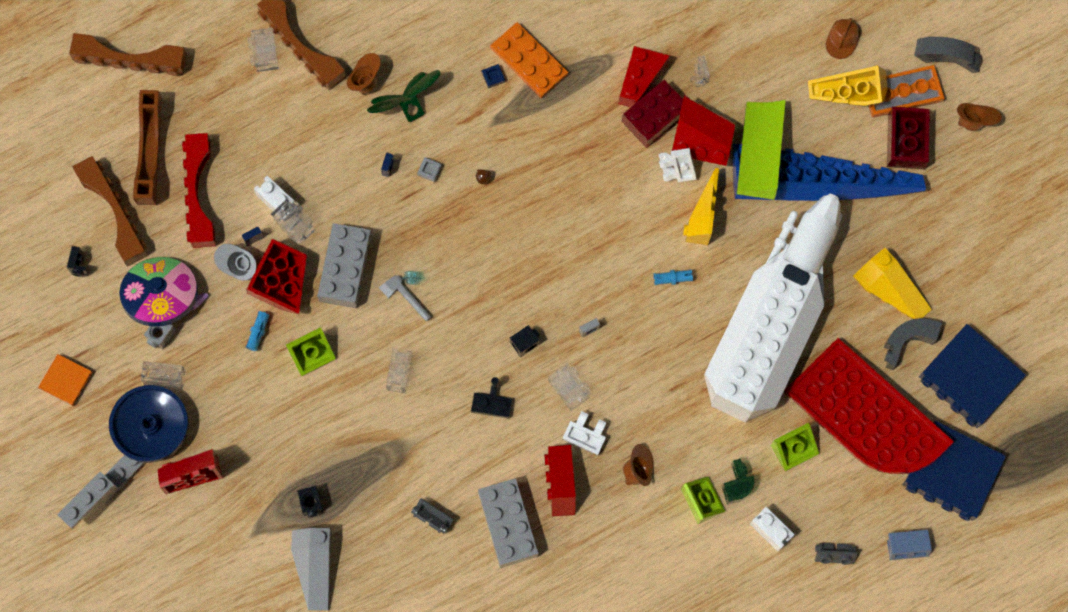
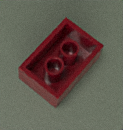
M664 79L624 112L621 122L647 148L678 122L683 98Z
M892 106L888 114L887 167L925 169L929 163L930 109Z

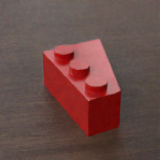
M634 46L618 104L632 107L644 97L653 83L656 82L663 69L668 65L670 55Z
M571 445L548 446V454H544V463L549 468V471H545L546 483H550V488H547V500H551L552 517L575 515L576 494Z

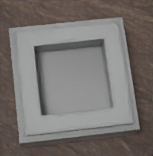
M424 157L417 176L435 182L442 164Z
M597 318L579 327V333L582 337L599 329L600 323Z

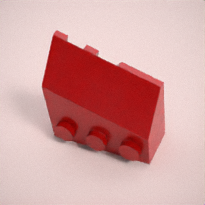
M684 95L672 151L690 148L692 159L727 166L735 123L717 113H713L706 109L704 105L696 103L690 97Z
M271 239L246 289L247 294L280 310L299 315L307 255L277 240Z
M213 449L183 458L175 463H165L161 468L157 469L159 486L165 494L223 479L218 456Z

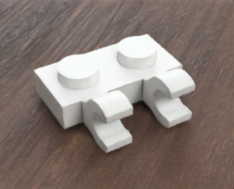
M690 148L671 151V155L668 153L659 154L660 168L663 169L664 181L677 179L678 182L697 180Z
M581 411L576 423L570 421L562 440L598 456L606 439L605 436L601 435L606 422L599 419L595 430L591 431L583 427L589 414Z

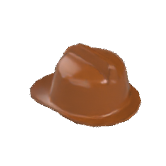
M852 18L836 21L827 37L826 50L830 56L836 59L849 57L859 40L860 28Z
M368 53L360 58L347 79V86L350 90L359 91L362 95H366L377 86V73L381 66V59L377 54Z
M961 103L957 107V113L960 116L958 125L970 131H978L985 125L998 124L1002 118L1001 113L997 109L989 106Z
M637 444L632 450L631 458L623 466L626 485L641 484L648 486L651 482L653 457L645 445Z

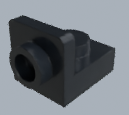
M72 246L67 269L73 276H88L89 271L87 267L80 266L84 262L82 250L80 247Z

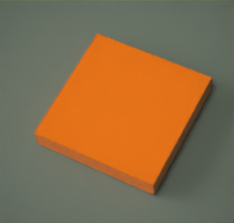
M57 354L38 388L74 406L93 372Z

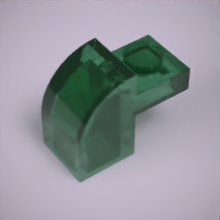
M741 458L733 460L731 463L735 480L723 483L721 486L727 505L744 500L754 487V475L746 477V474H748L745 463L741 462Z

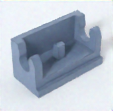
M928 530L888 534L889 560L929 557L932 551Z

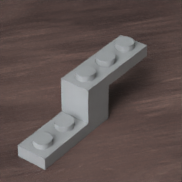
M123 456L105 475L99 472L57 515L73 529L101 500L106 504L145 463Z

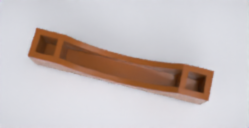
M262 0L257 4V14L263 21H268L274 34L278 33L282 37L281 41L287 48L289 46L292 48L293 55L297 60H302L305 63L304 67L310 74H315L316 80L321 87L325 86L330 90L346 78L345 70L333 57L310 50L296 38L288 24V11L283 0Z
M73 33L69 52L72 60L79 64L88 62L96 66L111 65L117 69L127 67L134 71L143 69L151 73L166 72L172 76L177 74L183 75L187 56L184 47L164 45L148 53H120L105 47L92 35Z
M140 90L139 154L133 190V199L137 205H156L162 97L159 90Z
M93 156L72 166L83 187L101 196L112 207L117 222L115 247L125 265L128 267L147 257L144 250L148 248L143 239L138 240L136 234L139 232L135 224H130L127 220L130 215L125 207L121 209L119 205L121 199L117 192H112L110 187L113 184L109 177L103 176L101 171L104 168L99 160L95 161Z

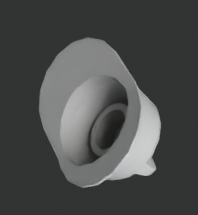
M223 244L215 251L214 261L222 272L242 281L253 277L257 264L251 252L233 244Z

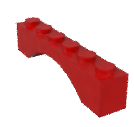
M208 133L185 134V141H182L183 152H186V159H183V168L187 170V177H184V186L188 188V195H185V205L189 208V213H186V224H189L190 231L186 232L187 242H190L193 248L215 247L214 225L202 211L198 198L200 175L205 164L211 158L210 137Z

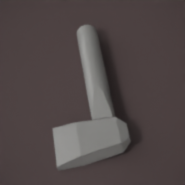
M399 275L393 276L379 287L388 299L398 290L425 321L431 319V315L402 284L403 280Z

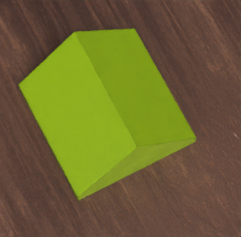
M321 327L286 344L301 376L336 359Z
M809 423L775 439L770 445L785 471L819 454Z
M709 477L683 484L681 491L697 524L726 512Z

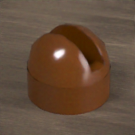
M478 169L476 172L477 182L480 184L488 183L492 173L487 170Z

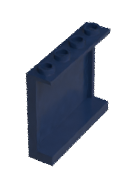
M966 324L919 375V378L924 386L932 388L936 392L935 395L940 400H945L949 403L950 408L955 413H960L965 418L967 424L978 428L1026 374L972 327Z
M935 420L933 423L951 438L954 443L934 463L922 470L909 473L902 485L906 487L905 489L908 492L918 493L924 496L923 499L930 503L936 502L941 505L942 509L958 513L961 519L973 521L977 518L1006 456Z

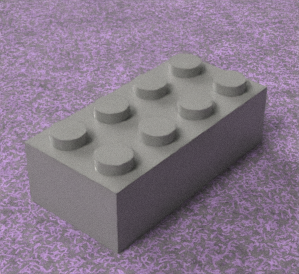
M333 223L317 295L319 302L357 309L372 238L371 230Z
M516 478L478 489V495L500 568L538 557V551Z

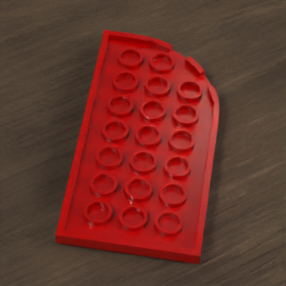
M839 338L784 390L788 397L857 460L867 467L882 473L908 474L922 470L934 463L954 443L951 438Z

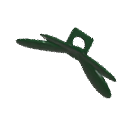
M435 70L427 75L424 72L418 73L409 82L402 95L376 97L371 100L373 105L367 109V112L380 113L400 105L407 121H414L424 115L416 95L430 87L439 78L441 72ZM411 103L413 106H417L418 110L415 115L408 114V105Z

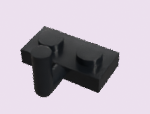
M497 377L491 379L489 395L474 393L471 413L509 419L512 398L497 396L499 379Z

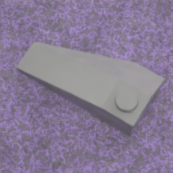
M330 528L292 530L291 551L308 610L329 611L332 540Z

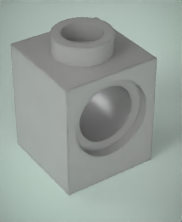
M171 324L155 327L149 326L144 334L147 339L146 343L155 349L157 346L163 349L176 330ZM157 331H163V335L161 337H154V334Z

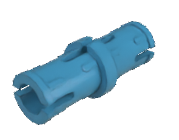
M692 269L653 273L654 285L668 283L676 285L677 282L693 281Z
M258 311L254 326L250 328L251 334L246 345L247 349L258 351L261 338L266 333L264 330L270 317L269 314Z

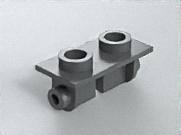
M420 498L417 506L411 511L414 514L413 517H417L424 523L427 521L429 526L437 530L439 534L441 532L446 534L454 520L422 498Z
M831 543L815 545V552H817L815 562L823 564L841 563L843 565L854 564L857 552L855 546L851 544H837V550H834V546Z

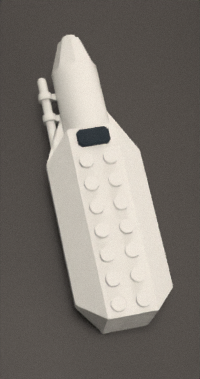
M833 194L823 196L803 215L797 228L793 224L798 213L792 211L787 221L783 223L779 237L774 241L775 246L766 264L753 273L704 374L712 407L745 423L776 408L824 307L823 262L838 233L839 223L843 217V214L840 213L841 204L837 196ZM789 232H791L794 235L790 243L787 244L786 239L788 237Z

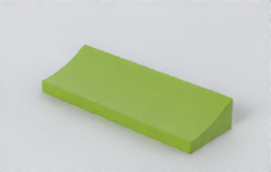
M786 100L775 102L747 101L737 185L738 195L775 200L778 189Z

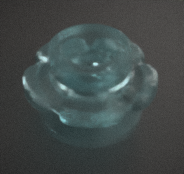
M406 271L402 279L406 281V284L416 285L417 281L421 280L420 272Z

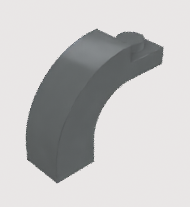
M924 37L917 39L914 56L925 63L948 61L962 66L971 73H976L979 71L981 55L975 51L976 46L968 42L949 37Z
M918 318L906 321L898 326L889 336L883 347L889 349L884 358V361L887 362L885 368L893 370L896 367L902 346L909 341L918 340L933 345L937 341L942 323L931 319Z

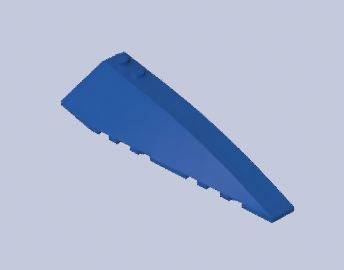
M733 144V188L735 199L772 200L737 194L742 144ZM786 148L785 151L781 150L778 189L775 200L818 201L828 194L837 196L839 200L873 198L921 192L926 190L924 177L920 174L900 170L896 173L885 167L875 169L870 168V164L862 163V166L852 164L853 161L824 155L819 158L809 152L799 154L794 153L793 149Z

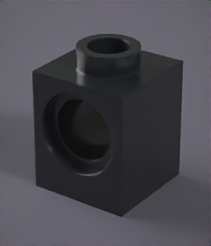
M528 325L511 336L509 342L517 354L522 357L539 345L540 335L535 328L531 329Z
M317 486L297 490L304 516L308 515V518L320 515L319 512H323ZM310 498L316 500L313 507L305 505L306 501Z

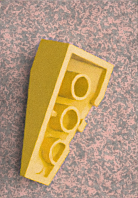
M873 66L809 80V98L812 100L859 106L883 103L888 89L886 70L880 66Z
M719 168L714 169L689 218L688 225L684 224L683 236H686L685 242L708 245L710 241Z
M886 248L872 257L853 275L854 279L866 292L874 294L881 301L889 303L911 319L923 318L932 310L901 265Z

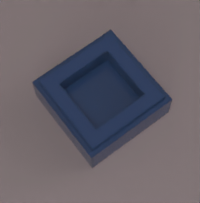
M499 64L481 70L488 89L505 83V78Z
M386 152L382 164L381 173L385 177L390 176L394 163V156L391 153Z
M259 227L242 234L246 246L264 238Z

